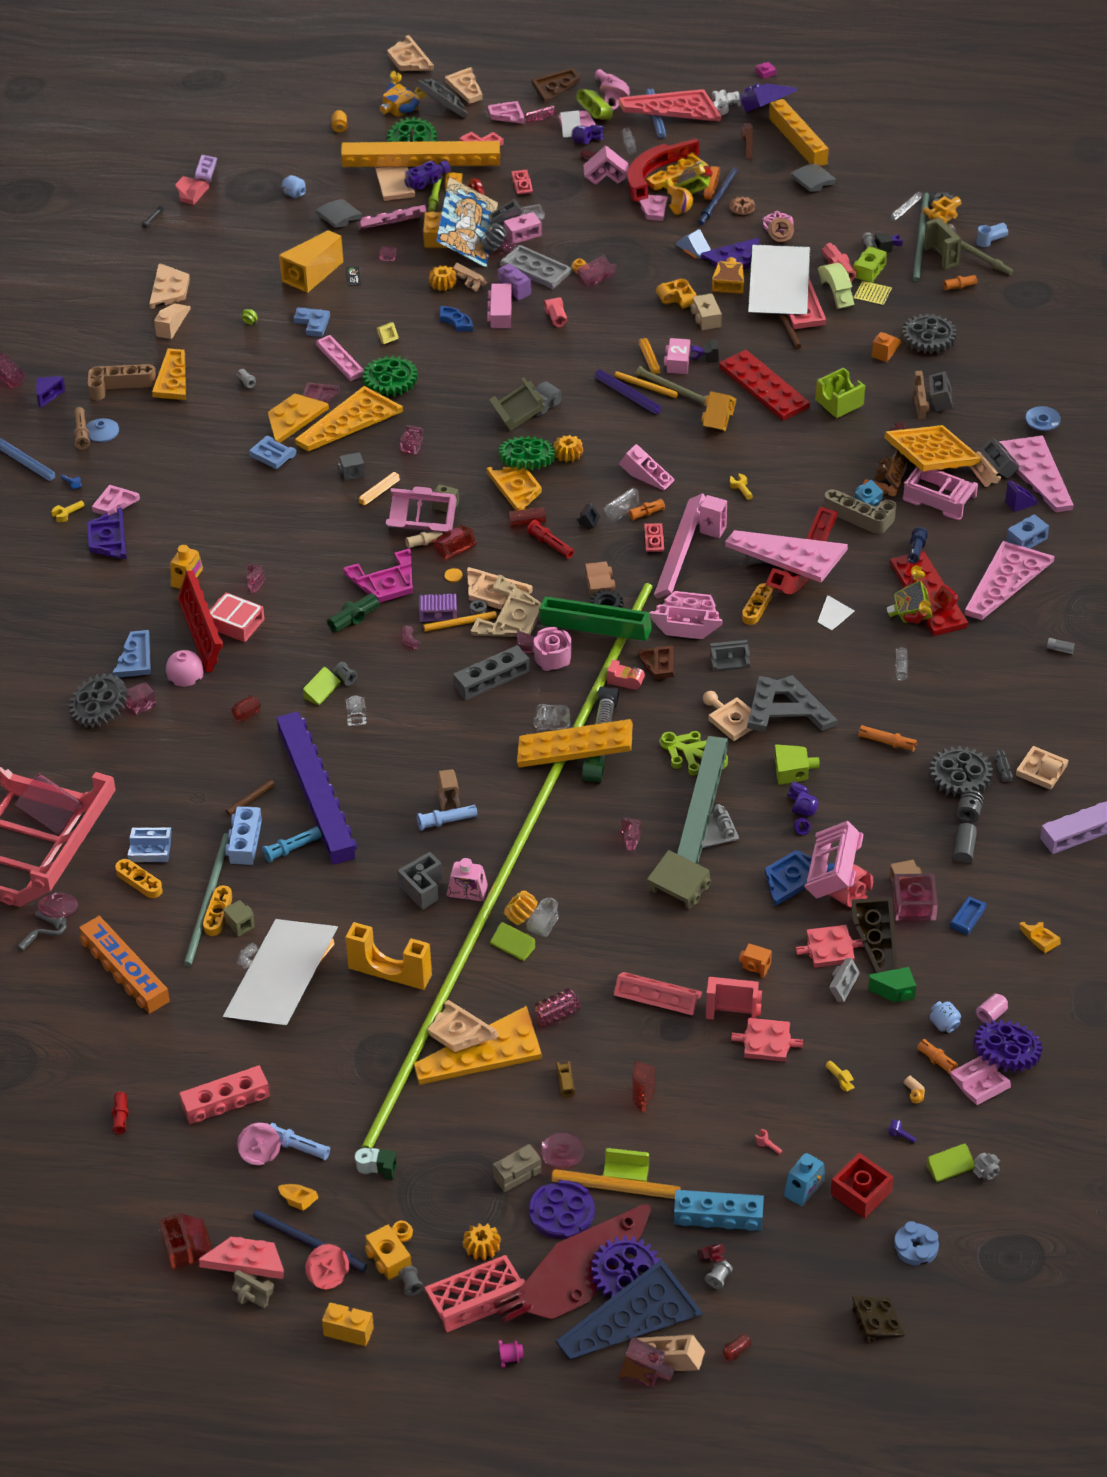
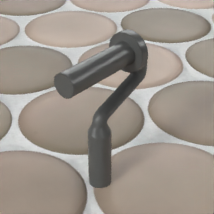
M38 909L35 914L36 917L53 924L58 931L45 929L31 931L17 945L18 950L23 952L36 939L38 934L61 935L67 927L66 919L64 917L57 918Z

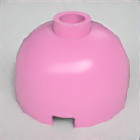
M181 650L173 653L168 658L166 675L168 681L170 682L171 680L174 682V685L181 687L192 686L196 684V680L199 678L201 680L204 670L201 659L194 652Z

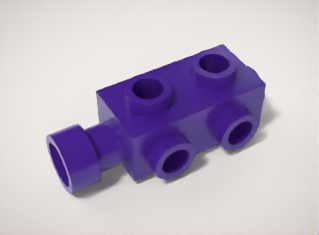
M446 160L440 162L439 165H436L433 161L426 162L405 171L404 182L407 188L411 187L413 190L417 188L423 189L429 183H437L441 179V174L450 173L451 168Z

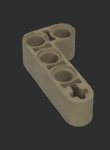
M828 490L825 493L824 508L836 511L837 517L872 533L881 534L885 532L895 520L896 503L891 500H884L877 507H873L837 490Z

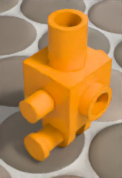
M944 196L938 201L932 202V210L925 207L922 213L931 220L940 218L944 223H947L950 219H955L958 216L956 208L961 205V199L954 197L950 200Z

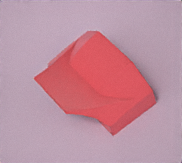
M182 176L175 185L179 191L180 202L194 205L209 188V183Z

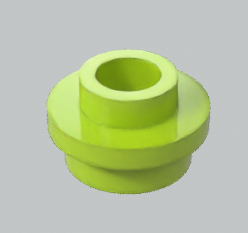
M251 309L243 310L241 319L250 325L258 319L256 313Z

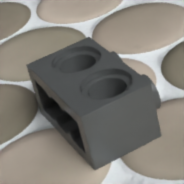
M993 437L979 449L997 472L1008 479L1021 467L1003 444Z

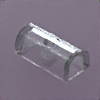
M631 488L605 505L606 515L611 520L616 521L628 513V510L640 505L638 490Z

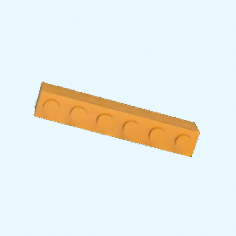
M784 99L771 102L769 119L809 164H818L819 166L828 164L829 148Z

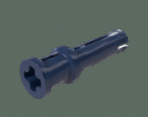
M916 527L912 531V537L910 538L911 548L908 555V561L911 564L919 562L921 550L926 544L928 532L923 527Z

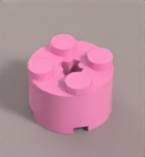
M548 627L540 630L537 636L534 637V659L541 666L542 670L550 671L566 667L570 664L571 637L565 630L562 632L557 630L556 627Z

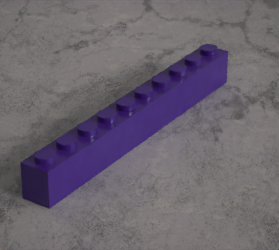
M299 711L276 717L278 732L315 823L321 832V838L332 865L355 859L356 841L350 837L352 836L349 825H345L346 818L344 812L339 810L340 803L338 798L333 796L335 795L333 785L328 784L329 777L327 771H323L322 759L317 757V747L311 743V732L306 731L307 724L305 718H301Z

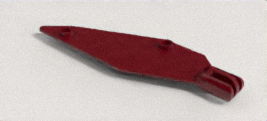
M648 1204L640 1205L557 1243L516 1293L494 1303L495 1308L503 1306L497 1311L499 1316L506 1315L502 1318L503 1323L525 1313L552 1320L588 1303L596 1294L597 1285L599 1284L592 1283L594 1276L591 1275V1269L594 1267L591 1266L592 1260H595V1252H599L600 1245L605 1246L606 1240L613 1243L615 1236H617L619 1241H622L624 1235H626L628 1241H631V1238L635 1236L636 1242L643 1233L651 1207ZM607 1265V1267L611 1270H614L616 1268L613 1265Z

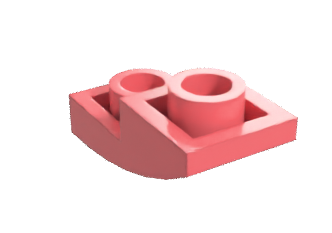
M512 171V180L517 195L533 193L528 171Z
M662 523L644 524L646 552H664Z

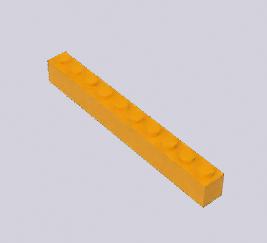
M500 141L342 143V167L420 166L430 161L439 165L440 162L445 160L450 166H500Z

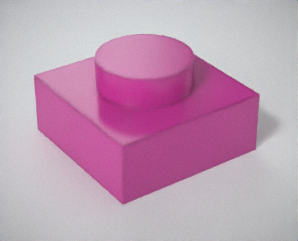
M769 62L755 67V71L763 79L776 75V69Z

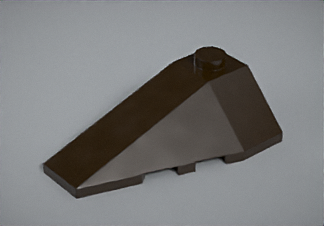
M892 897L851 900L853 922L876 973L898 969Z

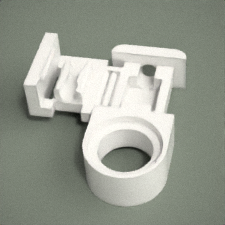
M726 90L712 92V97L715 99L713 101L714 106L720 115H725L729 112L728 103L732 104V101H736L737 105L740 106L738 92L727 93V95Z

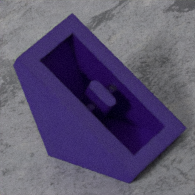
M62 376L37 378L36 394L40 408L65 391Z
M1011 480L1008 481L1005 502L1014 512L1038 503L1028 490Z

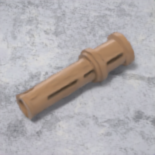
M78 407L74 410L76 428L73 432L75 437L74 445L76 448L83 450L90 446L89 430L86 428L85 410Z

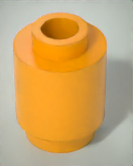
M341 110L335 111L331 116L332 129L338 133L344 132L347 129V116Z

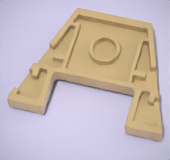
M499 575L493 586V591L509 597L496 622L492 623L477 618L471 629V635L529 637L540 616L539 607L541 602L528 593L522 592L514 583L512 585L504 576Z

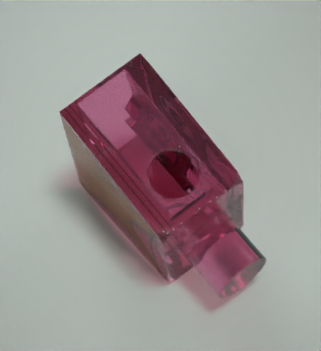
M632 1337L618 1377L654 1386L657 1376L671 1381L675 1368L662 1363L665 1356L664 1351Z

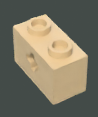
M713 294L693 297L691 312L695 314L696 323L700 325L701 329L707 330L721 327L722 313Z

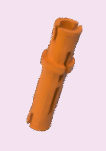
M864 725L860 727L861 731H859L858 737L889 744L896 749L900 747L915 751L916 739L906 738L899 733L892 734Z

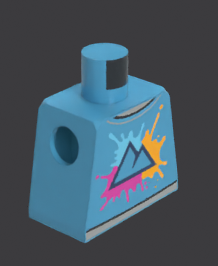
M805 1153L788 1173L784 1197L803 1207L825 1181L824 1163Z

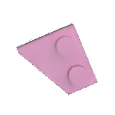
M518 101L488 105V113L491 120L524 123V116Z
M648 195V198L637 201L640 202L641 209L645 213L647 220L663 221L668 197Z
M109 485L93 504L92 511L110 516L117 512L116 509L121 507L123 509L139 501V493Z

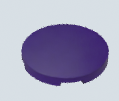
M559 1180V1182L546 1186L542 1185L535 1191L530 1200L529 1215L534 1227L542 1234L556 1239H568L589 1228L595 1216V1204L585 1187L576 1182Z

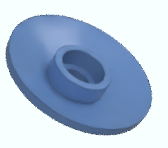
M1034 407L1026 413L1027 424L1037 430H1052L1060 424L1061 417L1059 413L1049 407Z
M96 419L86 425V428L89 430L88 438L93 442L102 443L110 441L119 433L118 424L111 419Z

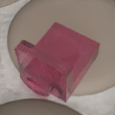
M248 562V576L246 579L248 590L251 593H256L266 580L264 566Z
M623 817L621 820V831L625 833L626 849L634 851L641 836V821Z

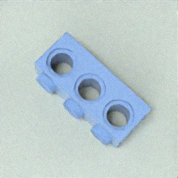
M237 807L236 814H232L231 824L233 829H229L228 838L230 844H226L225 851L226 856H229L230 864H254L262 823L260 808Z

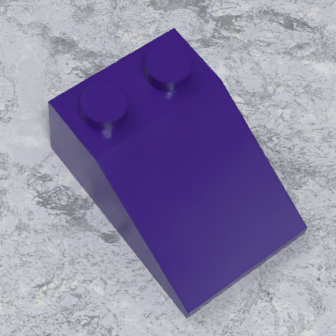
M758 83L743 89L744 93L739 94L745 112L791 94L797 91V88L772 84L760 86Z

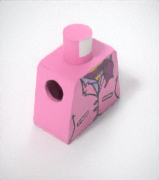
M464 858L460 862H454L447 897L484 902L488 883L483 866L472 864L469 858Z

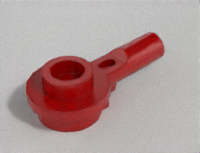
M475 178L470 179L468 187L485 196L481 181Z

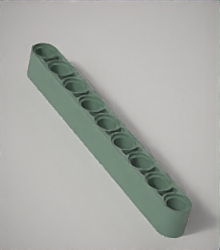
M708 736L677 853L696 864L699 863L703 846L702 840L704 841L727 753V738Z

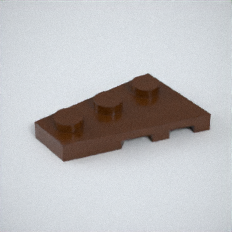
M573 67L532 79V85L544 103H547L580 82V77Z

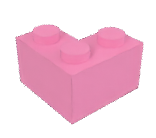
M607 146L603 147L583 165L584 176L595 185L606 176L610 177L617 184L628 176V163Z

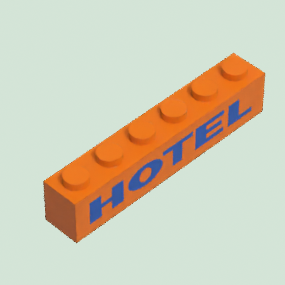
M100 915L79 927L81 935L79 940L81 944L90 949L93 957L101 961L104 969L113 974L115 981L124 986L126 993L136 999L141 1009L144 1008L150 1014L170 1002L168 988Z

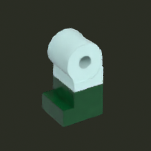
M362 1148L356 1152V1167L360 1173L384 1174V1179L393 1180L397 1166L396 1151Z

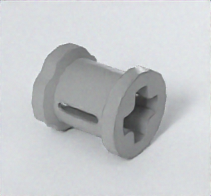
M725 1260L713 1263L714 1267L711 1273H708L705 1277L706 1283L715 1289L723 1288L726 1276L731 1274L733 1270L732 1266Z

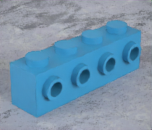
M676 1190L674 1224L702 1226L705 1228L720 1227L725 1229H746L749 1231L762 1230L764 1196Z

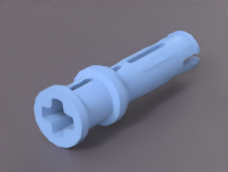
M474 804L441 812L433 810V813L423 815L418 813V826L420 831H423L424 828L433 826L438 828L447 822L477 817V808Z
M275 1123L270 1124L279 1134L283 1148L292 1147L323 1160L328 1158L330 1153L329 1146H324L295 1135L291 1129L279 1128Z

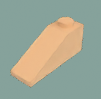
M174 303L160 310L154 320L156 336L172 339L189 312L190 306Z
M693 1335L635 1338L644 1346L661 1351V1353H656V1355L650 1352L648 1358L652 1361L654 1360L660 1367L665 1368L666 1365H669L677 1371L700 1369L705 1350ZM663 1356L662 1362L660 1364L657 1358ZM631 1359V1360H633V1361H638V1362H642V1363L649 1364V1363H647V1362L644 1361V1360Z

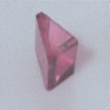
M382 246L379 251V259L395 261L399 248L395 246Z
M517 631V645L523 652H534V636Z

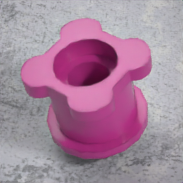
M499 1340L502 1368L505 1367L507 1362L517 1361V1363H520L519 1359L524 1358L522 1344L518 1345L517 1340L514 1341L515 1343L502 1344V1340Z

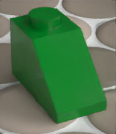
M909 967L869 974L868 989L893 1002L909 1001L910 999H915L916 983Z

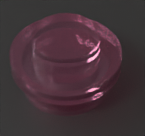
M505 238L503 243H501V247L508 253L516 247L508 238Z

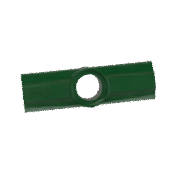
M371 593L355 603L352 601L345 603L340 612L327 619V625L330 630L335 633L351 623L355 625L360 624L366 614L380 606L376 595Z

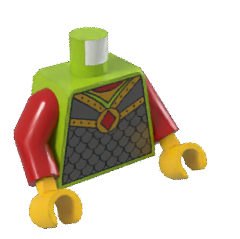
M699 161L695 165L686 168L678 181H672L671 178L662 180L665 189L673 185L685 188L693 194L709 186L710 177H712L713 172L710 167L705 166L703 162Z
M913 566L909 582L900 591L895 593L896 604L887 607L890 617L899 615L904 623L919 624L922 620L933 617L927 589L919 579L925 576V573L921 571L922 567Z

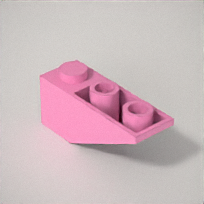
M637 444L619 462V465L631 476L663 491L675 480Z

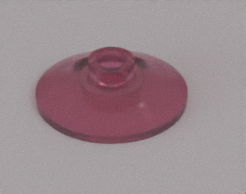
M52 893L42 897L38 901L37 906L41 914L47 917L59 918L74 913L78 908V901L70 894Z
M556 1132L543 1141L541 1154L545 1162L555 1168H570L582 1160L584 1144L575 1134Z

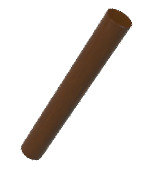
M782 313L780 318L795 348L800 349L802 345L787 315Z
M272 779L268 780L226 809L227 815L231 816L236 813L237 807L246 806L275 786Z

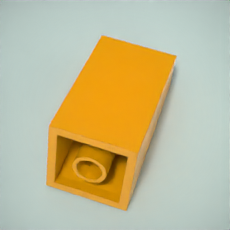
M328 230L280 254L282 282L307 293L310 292L343 263L341 235Z

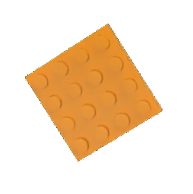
M943 425L885 432L884 438L924 472L961 466L970 467L981 463L982 458Z

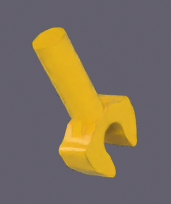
M739 473V481H736L730 476L731 489L739 488L747 500L752 499L753 495L745 486L747 484V477Z
M79 501L66 508L58 505L51 511L52 517L56 516L57 522H65L68 520V514L85 507L83 501Z
M828 1061L826 1068L839 1079L841 1089L846 1092L854 1089V1086L850 1083V1081L854 1080L847 1069L841 1071L832 1061Z

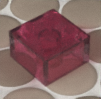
M894 874L893 899L895 920H936L938 900L935 874Z

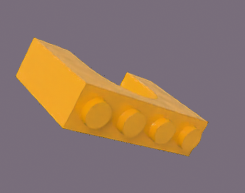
M353 922L345 937L349 969L425 990L432 976L429 943L410 939L403 952V960H395L385 956L376 948L373 939V927Z

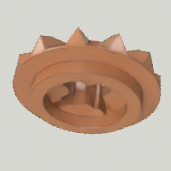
M736 197L731 199L729 208L736 214L745 215L754 211L755 203L749 197Z
M776 218L769 224L768 235L778 243L786 242L794 234V226L786 218ZM779 226L781 229H785L783 235L780 232H776Z

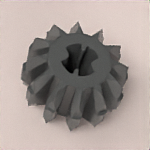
M497 223L491 225L482 237L481 245L486 250L495 251L503 243L507 235L506 230Z

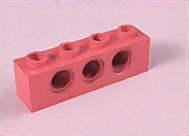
M260 1065L179 1093L181 1106L189 1124L201 1122L212 1116L221 1115L224 1112L270 1097L268 1082Z

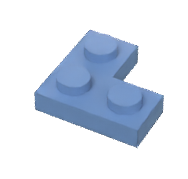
M297 308L294 315V323L308 324L306 335L323 337L330 318V311Z

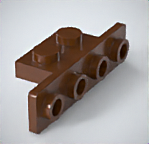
M896 449L892 456L889 458L886 456L879 461L880 464L876 469L874 479L879 483L887 478L894 489L899 488L909 459Z

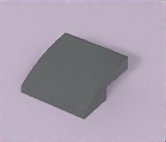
M818 164L801 167L790 174L794 180L809 191H821L823 185H835L837 180Z
M344 199L324 204L315 212L333 227H345L348 225L349 220H360L362 217V213Z

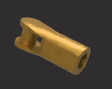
M567 1061L566 1064L556 1062L561 1096L563 1098L573 1097L575 1095L570 1061Z

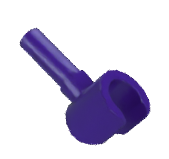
M893 1119L889 1126V1134L893 1137L900 1135L915 1143L917 1139L901 1130L902 1123L899 1120Z

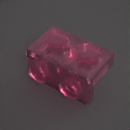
M603 255L578 268L577 273L589 287L592 284H599L606 277H612L615 274L617 264L611 265Z

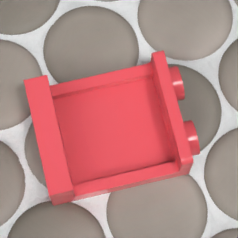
M709 977L706 995V1019L714 1020L715 1010L752 1014L751 1018L756 1019V1016L761 1015V1004L759 1003H761L762 991L758 990L759 982Z

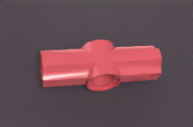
M832 243L826 244L822 248V254L828 260V263H840L845 268L852 282L856 278V271L850 265L848 256L841 254Z

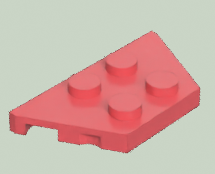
M230 1237L199 1260V1267L230 1272L239 1270L245 1274L279 1279L284 1278V1269L275 1244L263 1240L257 1241L242 1237Z

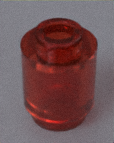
M250 695L234 704L231 711L236 720L244 721L260 712L259 707H261V704L256 697Z

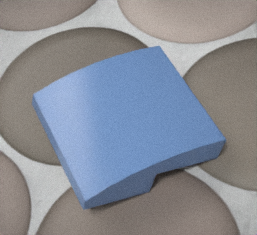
M132 828L128 860L132 862H168L171 828Z

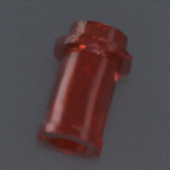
M741 1334L731 1344L727 1343L724 1346L723 1354L730 1361L736 1360L741 1352L752 1345V1342L746 1334Z

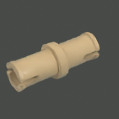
M441 531L421 532L420 535L406 537L405 542L408 549L420 545L428 546L429 543L443 541V535Z

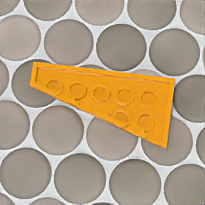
M363 386L295 439V444L307 451H311L403 412V406Z
M527 1006L489 1025L497 1030V1038L455 1052L445 1047L414 1063L419 1085L542 1059V1053Z

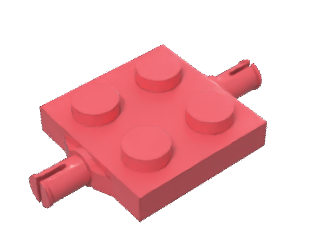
M847 925L806 930L807 946L795 947L796 955L809 954L814 968L841 965L846 958H852L855 961L853 948L865 946L861 939L852 940L849 936Z
M748 1018L745 1034L732 1032L731 1041L744 1042V1058L786 1062L787 1052L790 1047H803V1039H791L789 1033L790 1022Z

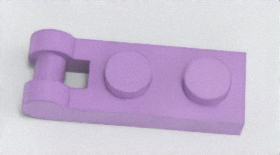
M201 155L195 180L204 179L206 182L211 183L217 158Z

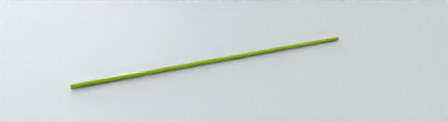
M644 584L632 610H642L653 588L651 584ZM617 637L572 728L584 726L598 698L599 687H603L607 680V670L612 659L617 660L627 638ZM566 761L555 762L361 1148H373L429 1036L428 1028L435 1021L437 1014L441 1012Z

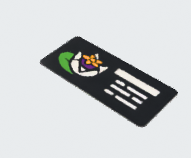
M359 266L346 267L348 285H360Z

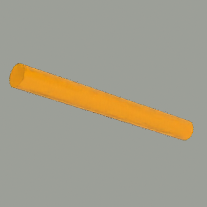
M617 371L615 372L614 378L675 399L678 396L676 391Z
M496 611L424 624L423 627L424 631L427 632L475 623L477 618L483 620L496 619L497 614Z

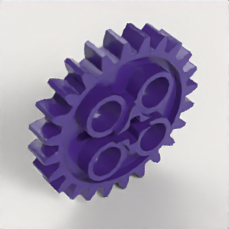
M1000 1019L999 1023L992 1020L991 1024L985 1022L984 1026L980 1025L979 1030H976L973 1044H975L974 1050H978L977 1056H982V1061L988 1060V1065L995 1064L996 1069L1004 1067L1006 1072L1008 1068H1011L1013 1072H1016V1068L1024 1072L1025 1067L1030 1070L1032 1065L1036 1066L1037 1061H1040L1043 1047H1041L1042 1042L1038 1041L1039 1036H1033V1030L1026 1031L1027 1026L1021 1028L1019 1027V1022L1013 1025L1011 1020L1008 1023H1004L1002 1019Z
M626 1235L623 1236L622 1241H619L617 1236L614 1237L613 1243L606 1240L605 1246L600 1245L599 1252H595V1260H592L591 1266L594 1267L591 1269V1275L594 1276L592 1283H599L596 1290H604L603 1298L608 1295L612 1298L624 1289L619 1283L624 1282L629 1285L640 1276L637 1272H646L661 1260V1258H655L657 1250L650 1252L651 1244L643 1246L644 1239L637 1243L635 1242V1236L631 1238V1241L627 1240ZM631 1254L634 1256V1259H629L625 1255ZM607 1265H613L616 1267V1269L611 1270L607 1267Z

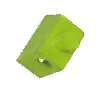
M775 745L774 759L778 785L805 781L808 779L809 769H819V757L808 758L807 748Z

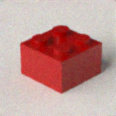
M858 1153L832 1178L830 1194L865 1219L892 1192L894 1177L867 1157Z

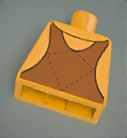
M733 257L727 258L726 262H718L712 278V291L743 294L744 276L742 263L736 262V259Z

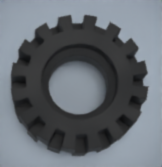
M605 589V592L599 590V594L595 592L590 600L592 604L611 605L618 608H623L624 605L622 595L619 592L615 593V590H611V592H608V589Z

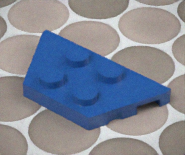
M795 850L765 868V876L775 906L805 889L804 886L807 884L812 856ZM830 862L827 872L834 870V863Z

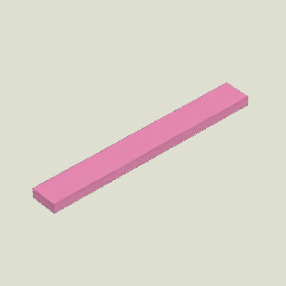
M703 493L688 500L654 593L657 599L673 592L700 517V512L698 511L699 504L706 498Z

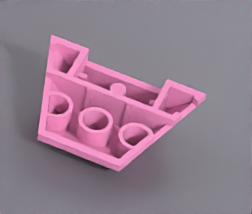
M674 591L665 599L663 605H658L656 611L650 612V619L665 635L704 639L719 628L723 622L719 618V612L715 609L716 605L712 596L706 594Z

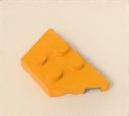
M293 394L268 412L275 441L281 443L329 409L328 403Z
M492 467L487 468L488 476L517 513L526 508L542 492V487L528 469L520 468L517 470V467H503V470H492Z

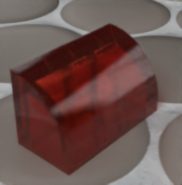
M462 525L432 540L438 553L447 560L477 545L472 528Z
M635 1061L632 1069V1099L635 1106L645 1112L655 1095L656 1068Z

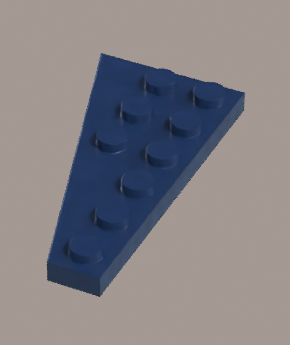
M661 1259L556 1340V1344L568 1360H572L701 1316L703 1313Z

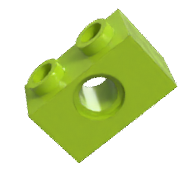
M869 246L865 252L861 253L858 261H855L853 264L856 278L872 283L886 265L887 252Z

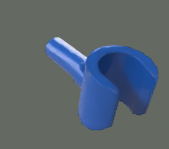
M65 475L61 476V479L70 483L72 489L82 486L79 482L81 481L79 476L73 479Z

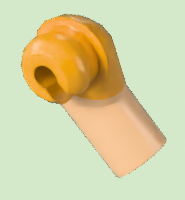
M908 1076L904 1084L911 1089L910 1099L913 1103H921L924 1099L925 1088L912 1076Z

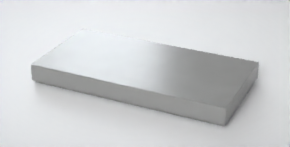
M518 245L500 261V266L503 267L510 263L529 279L551 289H554L572 273L571 267L521 245Z

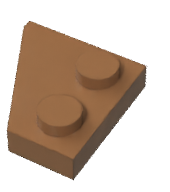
M915 371L913 399L918 418L926 419V411H929V402L926 401L922 371Z

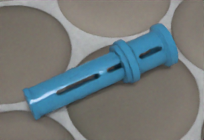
M314 827L287 840L279 839L273 845L263 846V855L267 862L271 863L275 858L282 855L284 857L287 856L291 850L320 839L322 837L318 827Z

